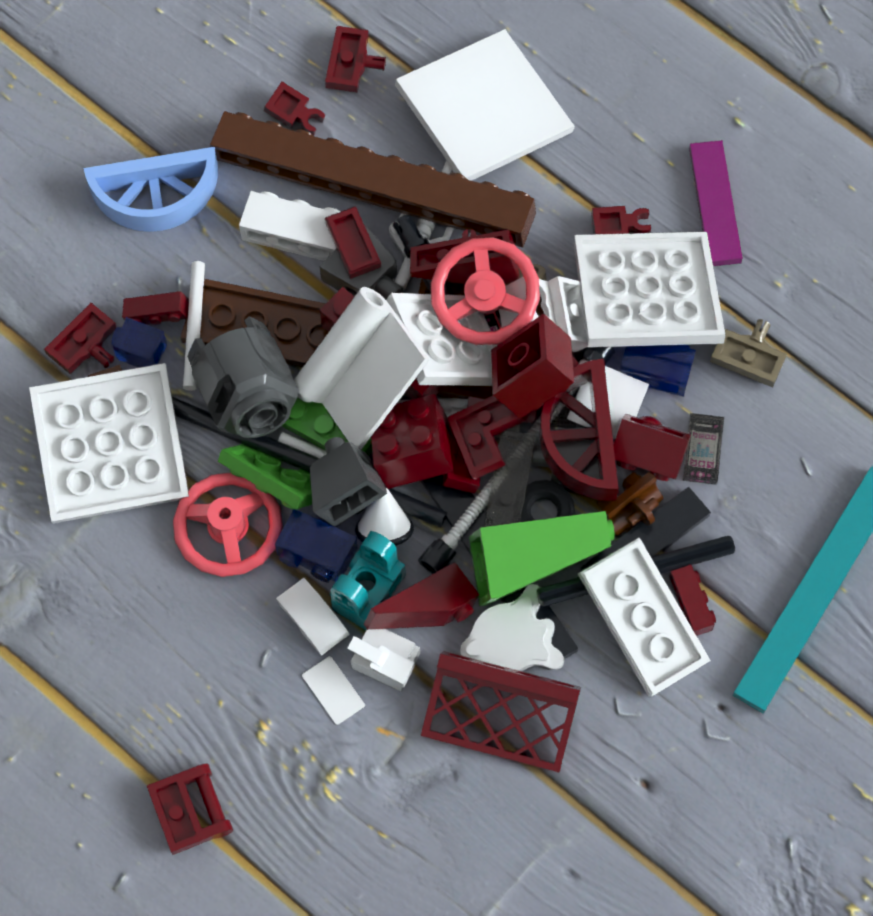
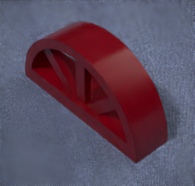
M597 359L574 367V383L566 391L558 393L544 403L540 424V444L547 465L565 486L588 498L616 501L619 488L604 359ZM589 383L592 411L569 393L575 388ZM561 402L593 428L550 431V420L555 408ZM595 440L572 466L560 455L554 444L559 442ZM596 456L600 479L582 473Z

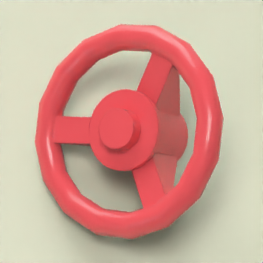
M494 237L472 238L453 247L438 263L431 281V305L439 322L457 339L474 345H493L505 341L528 325L533 319L540 300L539 277L530 258L514 244ZM488 251H494L507 256L519 267L526 282L525 300L506 293V287L502 278L497 273L490 271ZM474 252L476 272L466 281L464 287L465 298L448 309L445 303L444 284L449 271L461 258ZM501 309L518 314L509 325L496 331L478 332L464 327L458 322V320L477 311L483 314H490Z
M232 473L210 475L192 485L188 490L189 497L180 499L173 518L174 540L184 559L201 572L220 577L245 574L264 564L278 546L283 529L281 507L275 496L259 491L255 484L245 478L235 476ZM234 485L252 492L236 499L220 497L209 504H194L202 494L215 487ZM264 505L268 511L269 529L265 542L255 554L241 561L238 542L248 532L249 521L247 516ZM187 519L207 524L211 538L217 543L224 545L227 563L223 564L208 560L195 550L188 538Z

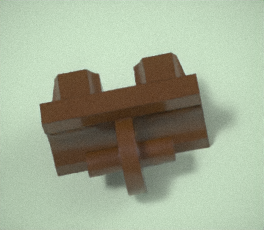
M634 472L627 476L622 483L624 492L617 497L616 501H597L600 511H606L607 520H612L615 536H619L627 528L634 526L639 521L647 526L655 522V517L651 511L659 506L658 503L664 498L656 485L657 480L655 476L650 472L643 477Z

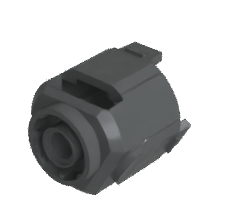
M249 316L244 320L247 327L226 332L206 345L201 338H196L187 357L192 367L194 381L215 425L226 433L240 435L245 438H257L272 433L287 421L291 409L297 400L299 390L275 339L271 336L266 325Z

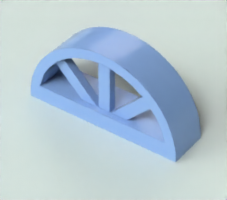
M215 147L83 168L92 198L99 209L108 218L121 226L146 232L171 229L192 219L210 200L218 179V162ZM201 177L195 188L181 181L183 179ZM159 183L168 185L185 197L172 205L163 207ZM149 185L153 209L129 207L144 187ZM128 189L118 202L104 193Z

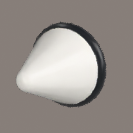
M387 488V494L370 504L355 526V534L361 542L365 540L370 531H374L383 535L397 546L406 542L414 532L412 521L405 515Z

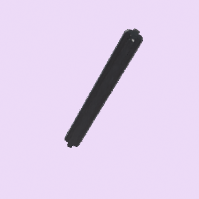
M724 536L652 556L651 558L660 574L688 565L733 554L735 552V545L731 536ZM580 577L536 590L538 602L542 607L589 594Z

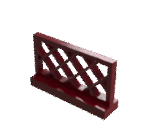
M443 651L439 656L437 672L421 736L559 773L581 687ZM444 676L458 679L465 690L463 694L449 702L441 691ZM465 681L478 685L469 689ZM486 686L493 688L500 701L482 711L472 693ZM500 690L513 694L504 698ZM518 695L527 697L534 708V711L519 720L516 719L507 704L509 700ZM468 696L478 714L461 724L451 705ZM439 697L444 705L436 709ZM535 700H539V701H543V702H547V703L544 704V705L541 706V707H538V705H537V703L535 702ZM553 704L568 708L565 722L554 729H551L541 712ZM503 705L513 723L495 733L485 715ZM445 708L457 726L446 733L430 730L434 715ZM537 714L547 733L530 742L520 724ZM481 718L491 736L481 742H475L470 740L463 727ZM516 727L526 745L514 752L505 750L498 736ZM563 729L561 739L559 742L554 733ZM459 730L463 738L451 734ZM550 736L558 748L555 762L540 759L533 746ZM494 740L498 747L487 745V743ZM529 749V751H530V753L532 754V756H528V755H524V754H520V753H522L523 751Z

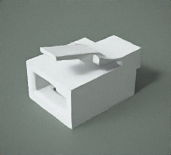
M386 629L366 630L362 640L353 636L348 646V649L355 653L351 660L352 669L399 691H402L415 667V661H417L420 655V647L416 646L414 642Z

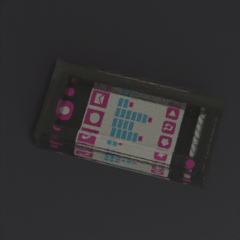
M690 413L687 434H690L691 438L685 453L682 481L717 485L724 417Z

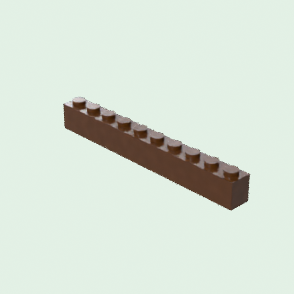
M224 111L210 143V147H215L218 161L462 231L469 229V233H471L472 229L476 232V235L509 229L515 246L522 248L536 215L534 198L523 191L514 190L510 192L500 189L491 182L484 181L478 183L468 180L459 173L446 174L437 171L427 164L414 165L405 162L402 158L395 155L386 157L375 154L366 147L359 146L354 148L344 145L341 141L334 138H318L302 129H297L296 131L286 129L274 121L262 122L254 120L242 112L233 114Z

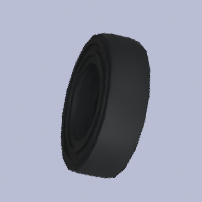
M549 480L534 481L526 485L516 496L513 505L514 522L534 521L535 519L531 515V507L536 501L543 499L555 504L558 511L556 517L575 515L574 500L568 490L559 483Z

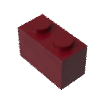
M625 414L621 420L614 442L616 464L628 470H636V467L648 470L656 479L661 481H669V478L676 480L691 435ZM642 423H649V424H651V425H650V427H649V426L643 425Z

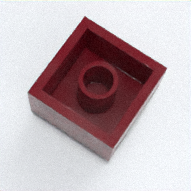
M542 314L491 349L493 396L520 419L531 411L539 409L543 403L558 393L566 391L574 383L571 337L545 314Z
M435 393L396 404L371 436L374 467L387 489L453 472L448 418Z

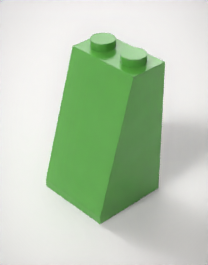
M606 511L481 527L469 536L476 588L480 594L478 597L479 606H485L611 547V541L614 540L615 536L614 526L611 519L607 520Z

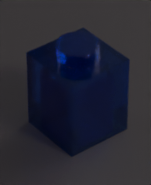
M128 317L122 327L116 328L111 340L116 358L139 368L157 365L168 345L164 331Z

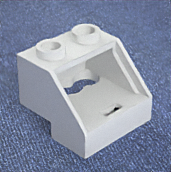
M560 276L549 281L539 279V292L542 299L541 308L544 314L571 337L572 352L588 347L584 324L581 281ZM524 277L505 286L506 293L523 300L526 299V282ZM499 309L502 327L509 325L518 316L517 313ZM536 311L533 316V319L529 323L538 318Z

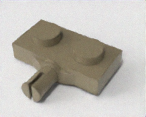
M758 319L751 335H740L725 329L724 344L716 345L710 362L773 388L787 354L770 347L764 341L771 326L770 323L765 321L761 332H759L764 320Z

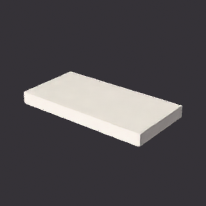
M640 538L633 540L578 573L648 697L654 696L711 661Z

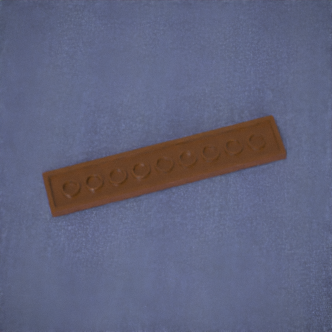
M204 279L200 338L206 345L226 332L245 328L247 325L244 320L250 316L266 325L288 365L304 367L328 334L321 326L319 311L326 303ZM185 319L181 333L182 343H186L188 319ZM446 385L437 395L467 400L469 396L486 399L493 396L492 386Z

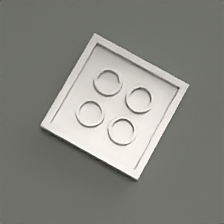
M391 293L386 301L429 358L428 363L416 377L419 385L492 386L491 349L496 347L497 344L474 345L454 337L439 322L431 305V294ZM445 295V303L448 309L464 299L465 296ZM478 311L458 320L462 326L478 332L491 331L484 314Z

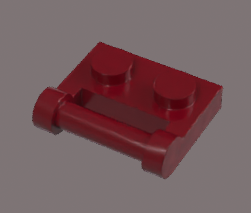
M208 763L195 766L147 785L172 855L212 839L224 837L234 831L230 820L225 819L210 779L212 771ZM193 782L197 783L212 825L201 828L186 785Z

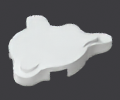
M531 584L526 587L521 596L515 601L498 604L485 610L476 620L470 636L462 643L461 655L519 671H524L533 666H543L551 670L562 668L564 657L551 644L555 630L554 622L550 619L539 620L536 618V613L540 608L536 590L541 587Z

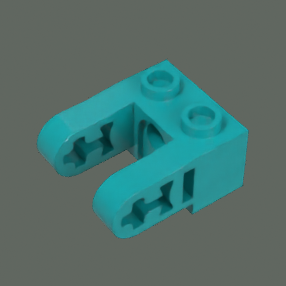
M370 531L360 546L361 550L351 560L349 565L351 571L349 574H341L330 589L332 610L364 630H367L364 622L371 608L391 598L406 576L405 564L398 560L396 546L389 539L374 531ZM371 580L375 583V586L367 591L359 582Z

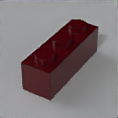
M181 291L123 299L122 318L133 327H141L144 324L159 325L161 322L167 321L179 322L182 319H188L189 298Z
M692 565L671 571L669 576L680 608L695 635L698 636L713 631L716 617L713 610L709 611L708 597L705 590L700 588L699 583H701L698 571H694Z

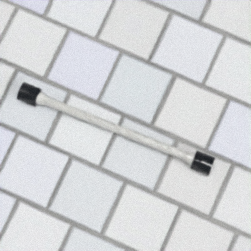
M586 347L577 358L579 361L578 365L597 359H604V365H606L615 354V350L613 347ZM579 387L572 390L569 394L573 396ZM561 402L555 408L550 423L565 406ZM541 415L504 461L505 466L499 468L496 471L497 473L488 481L489 483L476 496V500H473V503L467 508L468 510H465V513L459 518L460 520L451 528L452 530L447 535L444 534L441 539L434 540L419 557L418 562L428 572L434 574L450 565L451 560L457 554L454 549L458 546V540L466 533L471 523L477 519L479 513L484 510L487 503L493 498L492 496H495V493L501 488L500 486L506 482L508 476L513 473L516 466L519 465L524 456L534 446V443L540 438Z

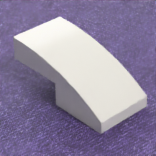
M305 578L276 598L280 607L296 623L303 636L321 656L350 635L338 617Z

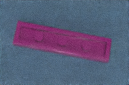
M723 141L691 143L689 152L702 231L707 232L713 266L741 264L743 257Z

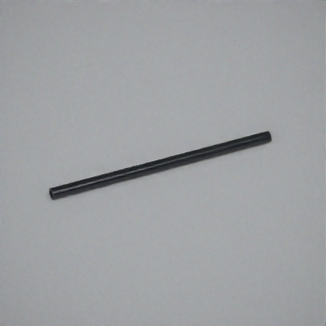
M172 396L176 417L309 473L312 463L320 459L266 435L257 438H245L221 431L215 425L209 411ZM392 488L388 489L404 513L441 528L448 512Z

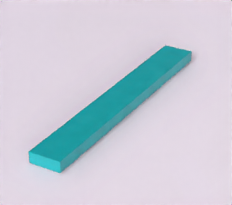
M872 465L733 693L734 697L762 714L766 711L873 532Z

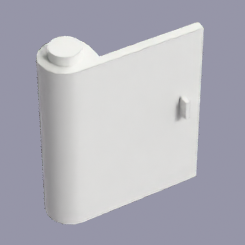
M362 287L295 377L294 382L299 390L298 397L308 403H322L346 439L362 449L428 363L429 358L383 296L370 288Z

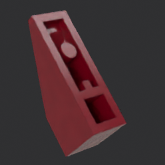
M508 229L411 247L410 274L415 278L432 280L436 267L442 258L453 247L472 238L494 237L514 244V241ZM488 251L490 271L497 273L504 281V284L512 283L519 279V267L511 259L497 252ZM474 252L461 258L450 269L446 282L466 284L468 278L476 272Z
M456 562L371 608L364 626L367 630L444 626L453 620L459 623L474 612L473 606L480 594Z

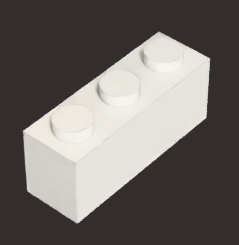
M251 191L239 224L241 239L325 261L336 250V246L325 224V217L340 211L330 207L324 209L313 207L303 200L295 199L289 201L281 199L271 192L264 191L258 193Z

